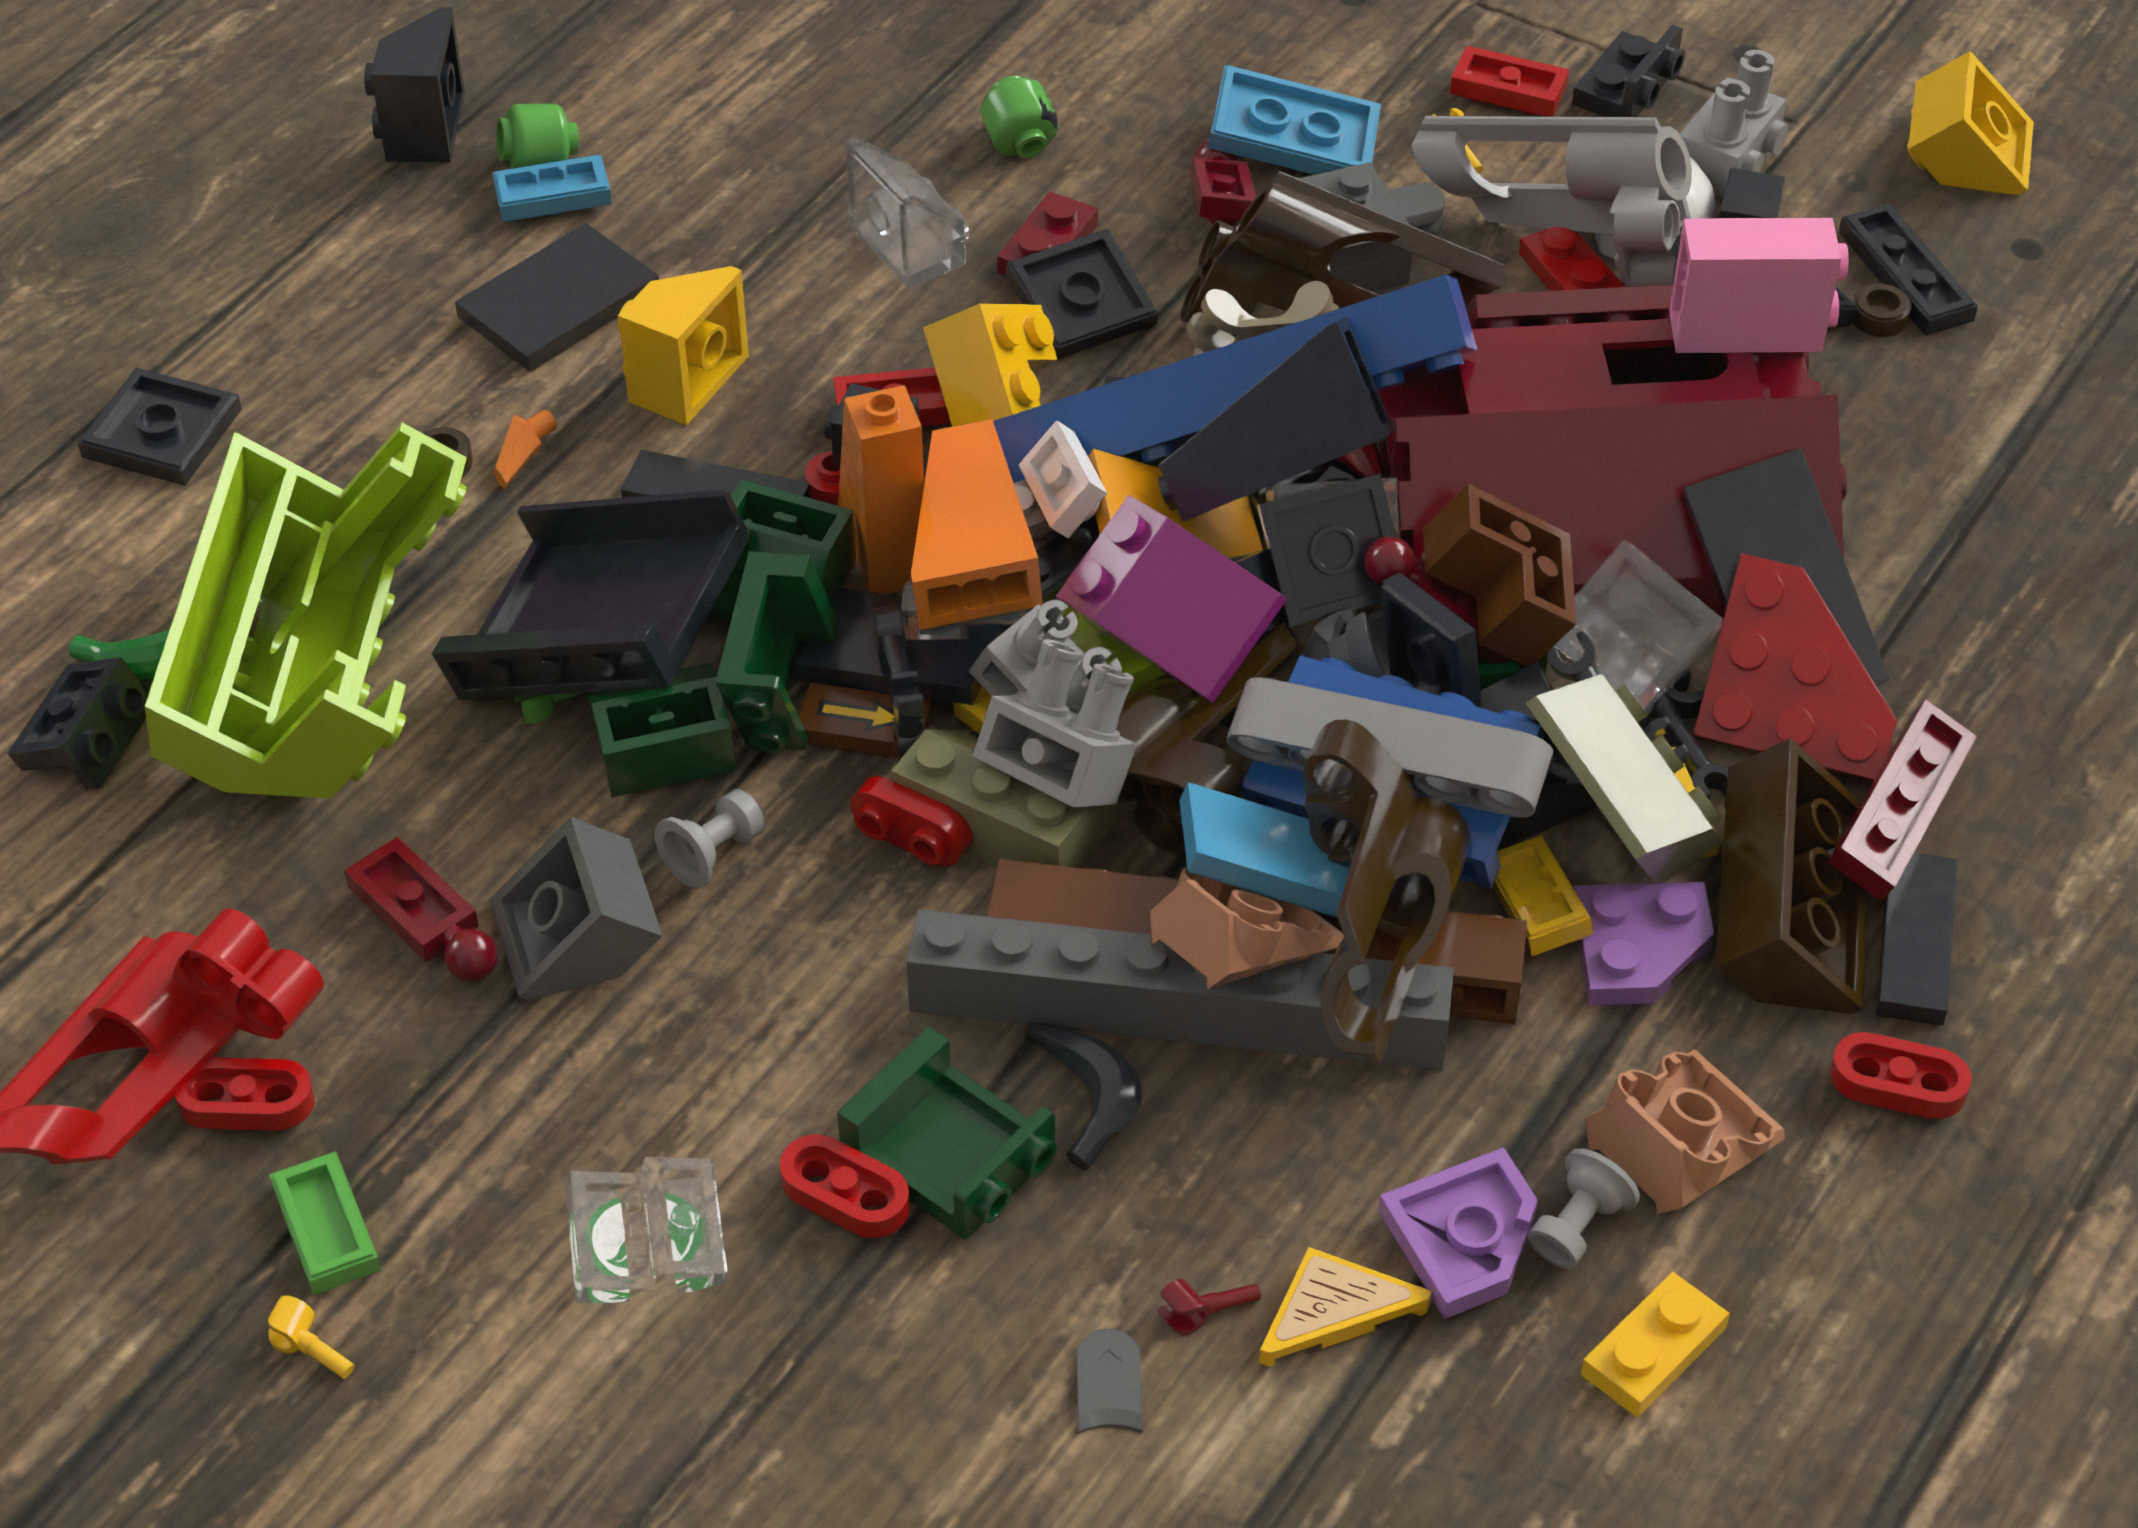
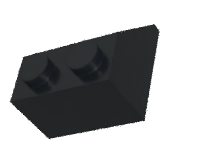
M441 7L380 39L374 63H366L364 72L365 91L367 96H374L376 102L372 113L373 135L375 139H382L386 161L451 162L465 98L452 7Z

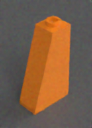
M903 385L844 398L838 506L854 511L857 565L867 591L890 594L912 589L911 569L924 490L923 443L921 423L906 387Z
M992 419L932 431L911 569L919 630L1033 608L1038 604L1040 606L1043 605L1038 556Z

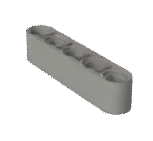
M1261 677L1250 678L1246 681L1226 738V743L1232 750L1248 759L1304 771L1307 758L1321 729L1334 720L1347 719L1359 723L1379 740L1402 767L1417 796H1430L1443 799L1451 804L1512 817H1529L1534 814L1553 754V749L1543 739L1522 731ZM1333 760V761H1335V762H1337V763H1339V764L1345 765V764H1343V763L1340 762V761Z

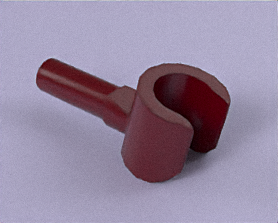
M1177 1279L1162 1289L1161 1297L1167 1304L1158 1307L1157 1312L1175 1332L1186 1336L1196 1332L1204 1325L1210 1314L1218 1313L1219 1310L1260 1301L1261 1292L1257 1284H1251L1199 1296L1185 1279Z

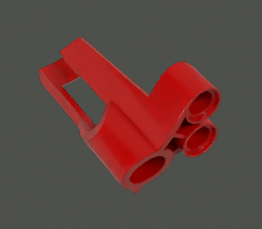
M232 908L223 909L199 936L172 931L162 933L157 940L150 937H142L0 1092V1153L30 1154L48 1160L51 1165L112 1159L239 1030L268 1039L278 1040L282 1038L324 990V981L321 974L314 965L297 952L281 948L277 951L273 950L262 928L249 916ZM143 1048L149 1052L96 1112L61 1105H30L69 1061L119 1049Z

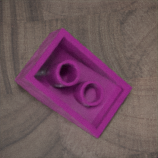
M1130 495L1121 504L1055 596L1097 631L1211 703L1216 700L1287 600L1281 593L1198 537Z

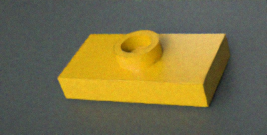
M1542 835L1497 851L1501 868L1492 888L1510 919L1527 920L1525 946L1531 956L1593 935L1591 917Z

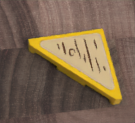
M1308 1247L1261 1346L1259 1363L1273 1367L1278 1358L1318 1344L1321 1345L1322 1349L1373 1332L1375 1331V1325L1409 1313L1424 1315L1430 1307L1432 1291Z

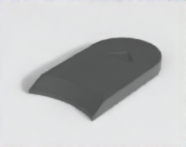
M1116 1329L1094 1331L1087 1335L1078 1347V1434L1093 1428L1108 1426L1130 1428L1143 1433L1140 1350L1135 1340L1123 1331Z

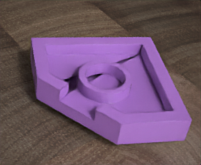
M1704 882L1574 886V891L1591 917L1593 935L1577 940L1588 1006L1654 1004L1671 988L1672 980L1690 962L1695 965L1711 950L1714 930Z
M1503 1147L1381 1194L1378 1212L1424 1287L1432 1291L1431 1298L1443 1318L1446 1319L1508 1294L1527 1240V1234L1535 1217L1537 1198Z

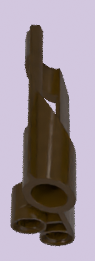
M1279 171L1271 183L1264 187L1255 197L1235 226L1220 220L1213 224L1203 243L1198 261L1200 270L1186 293L1180 319L1188 324L1194 314L1203 312L1201 302L1208 291L1213 289H1220L1232 295L1240 307L1249 315H1252L1258 302L1287 311L1292 305L1297 291L1303 285L1313 281H1320L1328 286L1333 296V303L1339 309L1380 296L1334 277L1330 273V265L1334 253L1348 245L1359 242H1385L1452 270L1446 275L1458 280L1465 308L1476 295L1489 294L1506 285L1507 278L1505 265Z
M1286 622L1268 630V636L1256 646H1253L1213 703L1200 695L1196 698L1187 697L1192 690L1175 679L1145 682L1126 696L1116 730L1120 732L1121 737L1137 745L1119 797L1126 801H1132L1134 798L1137 800L1138 804L1134 809L1136 823L1143 835L1157 847L1164 850H1173L1184 841L1179 801L1188 782L1238 798L1243 792L1241 776L1245 773L1241 765L1227 751L1200 741L1239 704L1246 681L1250 678H1265L1267 675L1273 678L1305 650L1300 639L1287 626Z
M1347 719L1334 720L1326 724L1319 732L1303 771L1306 794L1305 810L1308 813L1310 834L1314 843L1322 852L1329 855L1328 860L1351 863L1337 910V916L1344 937L1336 950L1324 981L1320 1000L1322 1022L1330 1041L1341 1052L1366 1056L1369 1061L1380 1064L1418 961L1432 946L1446 919L1469 856L1471 837L1468 824L1458 809L1443 799L1417 796L1402 767L1365 727ZM1333 760L1340 761V762H1342V763L1345 764V765L1339 764V763H1337V762H1335V761H1333ZM1378 928L1392 937L1402 938L1403 941L1378 1007L1373 1008L1364 1005L1354 995L1349 983L1348 971L1356 965L1363 964L1375 931Z

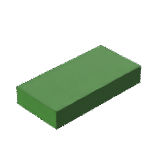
M336 1151L269 1174L274 1194L313 1295L381 1271L378 1256Z

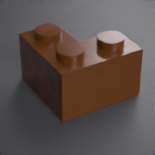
M1469 483L1423 528L1425 573L1444 585L1453 586L1476 598L1480 645L1489 648L1497 655L1506 656L1528 667L1536 663L1577 625L1569 533Z

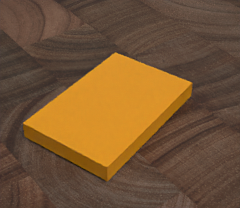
M1093 449L1089 454L1088 458L1107 491V495L1101 500L1095 513L1100 534L1127 496L1130 495L1168 517L1227 558L1263 550L1248 495L1182 522L1178 510L1171 511L1161 495L1158 478L1163 476L1160 468Z

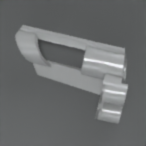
M1425 116L1411 145L1419 166L1433 183L1446 192L1459 197H1471L1487 222L1543 228L1565 227L1572 231L1614 235L1617 248L1614 258L1615 267L1622 269L1626 287L1674 284L1677 259L1669 250L1677 236L1682 233L1684 219H1691L1686 196L1689 193L1692 182L1689 152L1677 130L1670 126H1660L1656 117ZM1466 141L1568 142L1566 153L1567 184L1490 183L1482 178L1472 167L1465 150Z

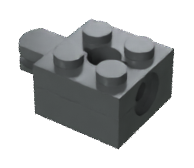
M1371 162L1298 178L1432 235H1439L1442 231L1445 198L1443 192L1430 183L1422 182L1388 190ZM1359 242L1348 245L1334 253L1330 265V273L1334 277L1371 292L1409 283L1412 254L1385 242Z

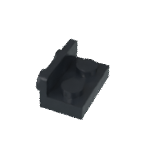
M1671 25L1657 43L1651 42L1645 37L1622 31L1576 84L1573 91L1572 105L1604 117H1638L1644 108L1651 109L1659 96L1662 86L1668 79L1675 80L1682 69L1685 60V50L1680 49L1683 28Z
M121 657L68 664L7 754L21 771L67 766L86 789H98L102 786L146 719L145 704L149 691Z

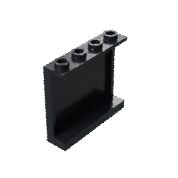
M727 489L520 506L517 514L533 541L478 634L441 637L431 654L459 700L670 688L751 535Z

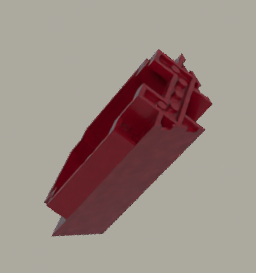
M1670 319L1472 329L1477 351L1462 355L1464 365L1433 375H1428L1426 367L1403 374L1405 384L1379 392L1394 427V432L1386 438L1374 442L1373 445L1383 471L1385 494L1396 537L1402 539L1411 547L1415 558L1422 552L1424 553L1423 528L1469 483L1570 534L1576 626L1724 618L1726 610L1681 492L1684 487L1801 448L1844 558L1842 500L1846 497L1847 477L1844 465L1840 464L1838 394L1821 395L1819 382L1817 380H1810L1808 373L1809 352L1676 353ZM1689 373L1691 381L1612 385L1610 377Z

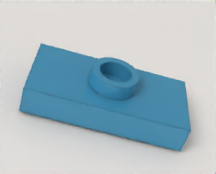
M601 155L492 172L502 222L543 215H558L568 211L612 204L610 186Z

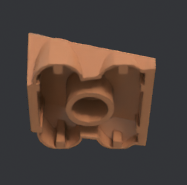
M1188 868L1182 870L1175 889L1150 910L1152 945L1164 942L1206 976L1207 990L1336 949L1344 937L1342 932L1313 910L1191 874Z
M1695 1049L1686 1053L1673 1052L1663 1056L1654 1074L1635 1069L1619 1074L1604 1106L1585 1117L1589 1150L1599 1149L1607 1158L1622 1168L1635 1184L1656 1202L1657 1214L1683 1208L1785 1139L1784 1128Z

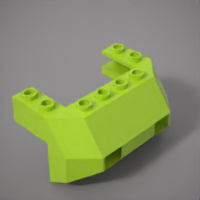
M402 422L343 490L234 431L146 700L145 713L151 757L228 793L332 799L350 779L356 782L359 781L367 771L374 754L379 748L389 749L393 746L403 729L406 719L405 714L399 712L406 685L397 680H394L368 709L363 708L370 691V685L364 682L365 675L376 661L383 643L382 639L376 637L378 628L389 615L395 600V595L389 592L395 567L412 548L417 551L422 550L432 536L436 522L441 516L451 518L461 505L466 493V486L460 482L467 457ZM260 596L264 597L263 605L253 637L249 636V631L256 609L262 602V599H260Z

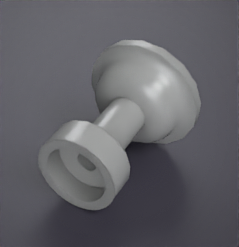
M734 789L718 799L715 806L716 817L702 826L692 821H682L674 817L663 819L656 826L655 843L658 853L668 870L684 885L697 889L709 883L713 874V866L716 862L715 848L729 838L739 843H746L764 831L765 819L763 812L755 799L744 790Z
M1573 1149L1565 1158V1168L1568 1172L1567 1187L1573 1195L1557 1218L1551 1215H1542L1527 1234L1530 1245L1541 1257L1553 1265L1564 1269H1573L1586 1252L1587 1245L1580 1234L1595 1213L1609 1215L1614 1214L1618 1210L1630 1211L1638 1204L1640 1198L1635 1182L1622 1168L1605 1156L1588 1149Z

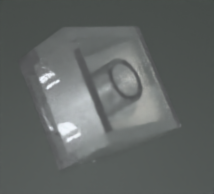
M853 137L846 140L851 228L910 289L965 265V239L969 236V229L963 214L957 208H951L937 193L933 183L926 177L922 178L905 160L860 138Z
M1624 539L1575 595L1577 625L1557 642L1554 647L1572 662L1576 663L1584 655V650L1581 648L1576 634L1584 631L1590 635L1597 649L1598 659L1595 667L1598 672L1604 675L1614 691L1626 684L1646 711L1687 673L1719 636L1722 628V618Z

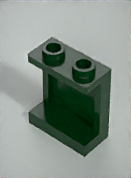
M749 551L715 682L746 745L767 753H780L785 749H806L808 735L786 691L797 640L833 642L838 620L809 555Z
M929 1026L837 1111L839 1141L898 1171L907 1182L909 1201L965 1240L984 1222L992 1223L999 1218L1008 1206L1012 1194L1029 1177L1035 1179L1041 1176L1052 1163L1057 1151L1055 1143V1114L1042 1106L1028 1118L950 1065L949 1039Z

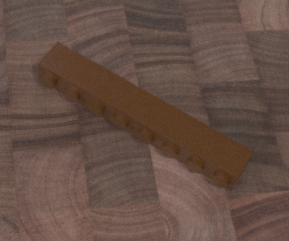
M999 859L987 917L1151 934L1150 910L1175 889L1178 880L1166 876L1151 877L1109 872L1098 868L1082 869L1048 865L1037 861L1022 862ZM1314 911L1342 932L1337 917ZM1448 911L1446 919L1432 946L1418 961V964L1454 968L1449 1017L1516 1024L1522 983L1527 920L1503 918L1498 915H1476ZM1377 928L1365 958L1395 961L1403 939L1392 937ZM1337 948L1323 952V954L1335 955Z

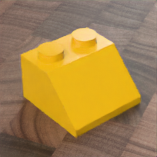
M1971 51L1916 81L1914 102L1911 109L1910 137L1907 147L1911 159L1920 169H1927L1940 185L2012 195H2021L2028 191L2034 122Z
M729 266L650 281L633 300H629L624 304L618 315L617 328L621 337L622 369L626 378L629 403L687 426L749 357L742 270Z

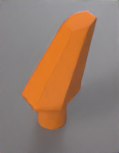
M543 409L528 420H524L517 415L513 416L493 472L503 489L511 483L531 458L539 453L542 444L540 439L557 429V422L548 410Z

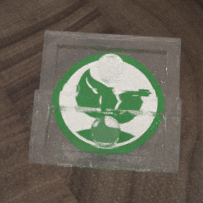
M645 1157L639 1173L570 1171L565 1190L576 1303H614L652 1299L697 1291L725 1282L728 1273L713 1159Z

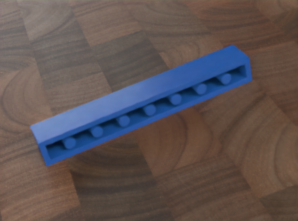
M1445 274L994 420L993 423L1013 483L1025 480L1019 463L1056 420L1075 432L1087 456H1089L1093 449L1131 460L1141 457L1144 464L1164 461L1176 451L1177 445L1186 443L1324 327L1348 317L1378 392L1405 384L1404 373L1423 367L1427 368L1428 375L1458 368L1464 365L1462 355L1477 351L1458 280Z

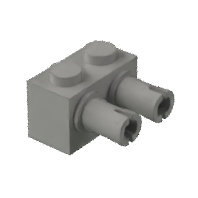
M1750 50L1744 54V58L1741 57L1737 80L1727 77L1720 82L1719 87L1717 86L1715 89V93L1680 133L1689 152V157L1695 160L1710 180L1714 195L1724 198L1730 168L1760 173L1764 160L1770 153L1776 155L1780 151L1788 133V124L1783 122L1787 99L1769 93L1775 59L1771 54L1762 50Z
M1050 600L1042 606L1036 605L986 646L969 672L991 696L1020 695L1021 692H1027L1028 686L1031 683L1042 641L1050 639L1068 644L1070 648H1076L1082 652L1081 660L1075 670L1065 705L1069 707V711L1078 715L1089 686L1093 665H1108L1106 660L1112 653L1103 647H1094L1084 653L1072 638L1078 623L1076 615L1072 611L1064 618L1062 614L1068 606L1062 601ZM1117 658L1109 664V666L1122 670Z
M1045 639L1042 641L1036 668L1027 692H1021L1020 695L992 696L973 757L1074 808L1117 804L1137 745L1121 737L1120 732L1116 730L1126 695H1128L1134 677L1128 673H1121L1120 669L1109 665L1094 664L1082 707L1078 715L1069 711V707L1065 705L1075 670L1081 660L1082 652L1076 648H1070V645L1060 641Z

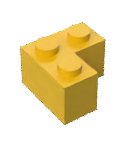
M980 303L923 327L952 427L990 419L994 421L1041 406L1039 401L1040 386L1032 370L1057 360L1053 347V328L1049 319L1043 313L1041 305Z

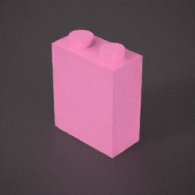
M1833 218L1684 219L1669 309L1676 353L1823 352L1827 328L1836 327L1839 317V297L1835 290L1837 281L1846 280L1849 264L1846 243H1838Z

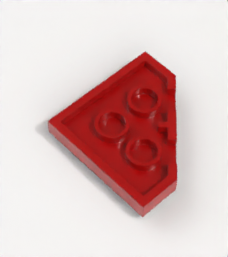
M1741 553L1693 735L1697 739L1757 754L1792 738L1827 771L1873 782L1888 757L1897 724L1896 717L1805 569Z

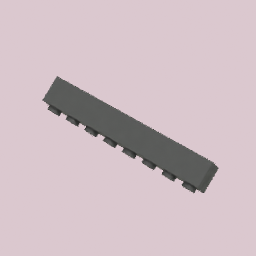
M922 909L917 911L907 958L909 1012L1026 1025L1035 1022L1072 1030L1373 1063L1366 1056L1341 1052L1330 1041L1323 1025L1320 1000L1324 981L1334 958L1333 954L1320 953L1301 961H1295L1207 990V977L1164 942L1152 945V934ZM1365 958L1363 964L1356 965L1348 971L1349 983L1354 995L1364 1005L1373 1008L1378 1007L1395 961ZM1417 964L1380 1064L1443 1070L1450 1016L1453 967Z

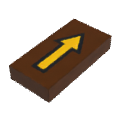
M810 682L799 715L808 735L807 744L898 758V744L893 738L892 718H895L890 694ZM923 699L924 718H921L923 732L925 729H929L933 717L932 701Z

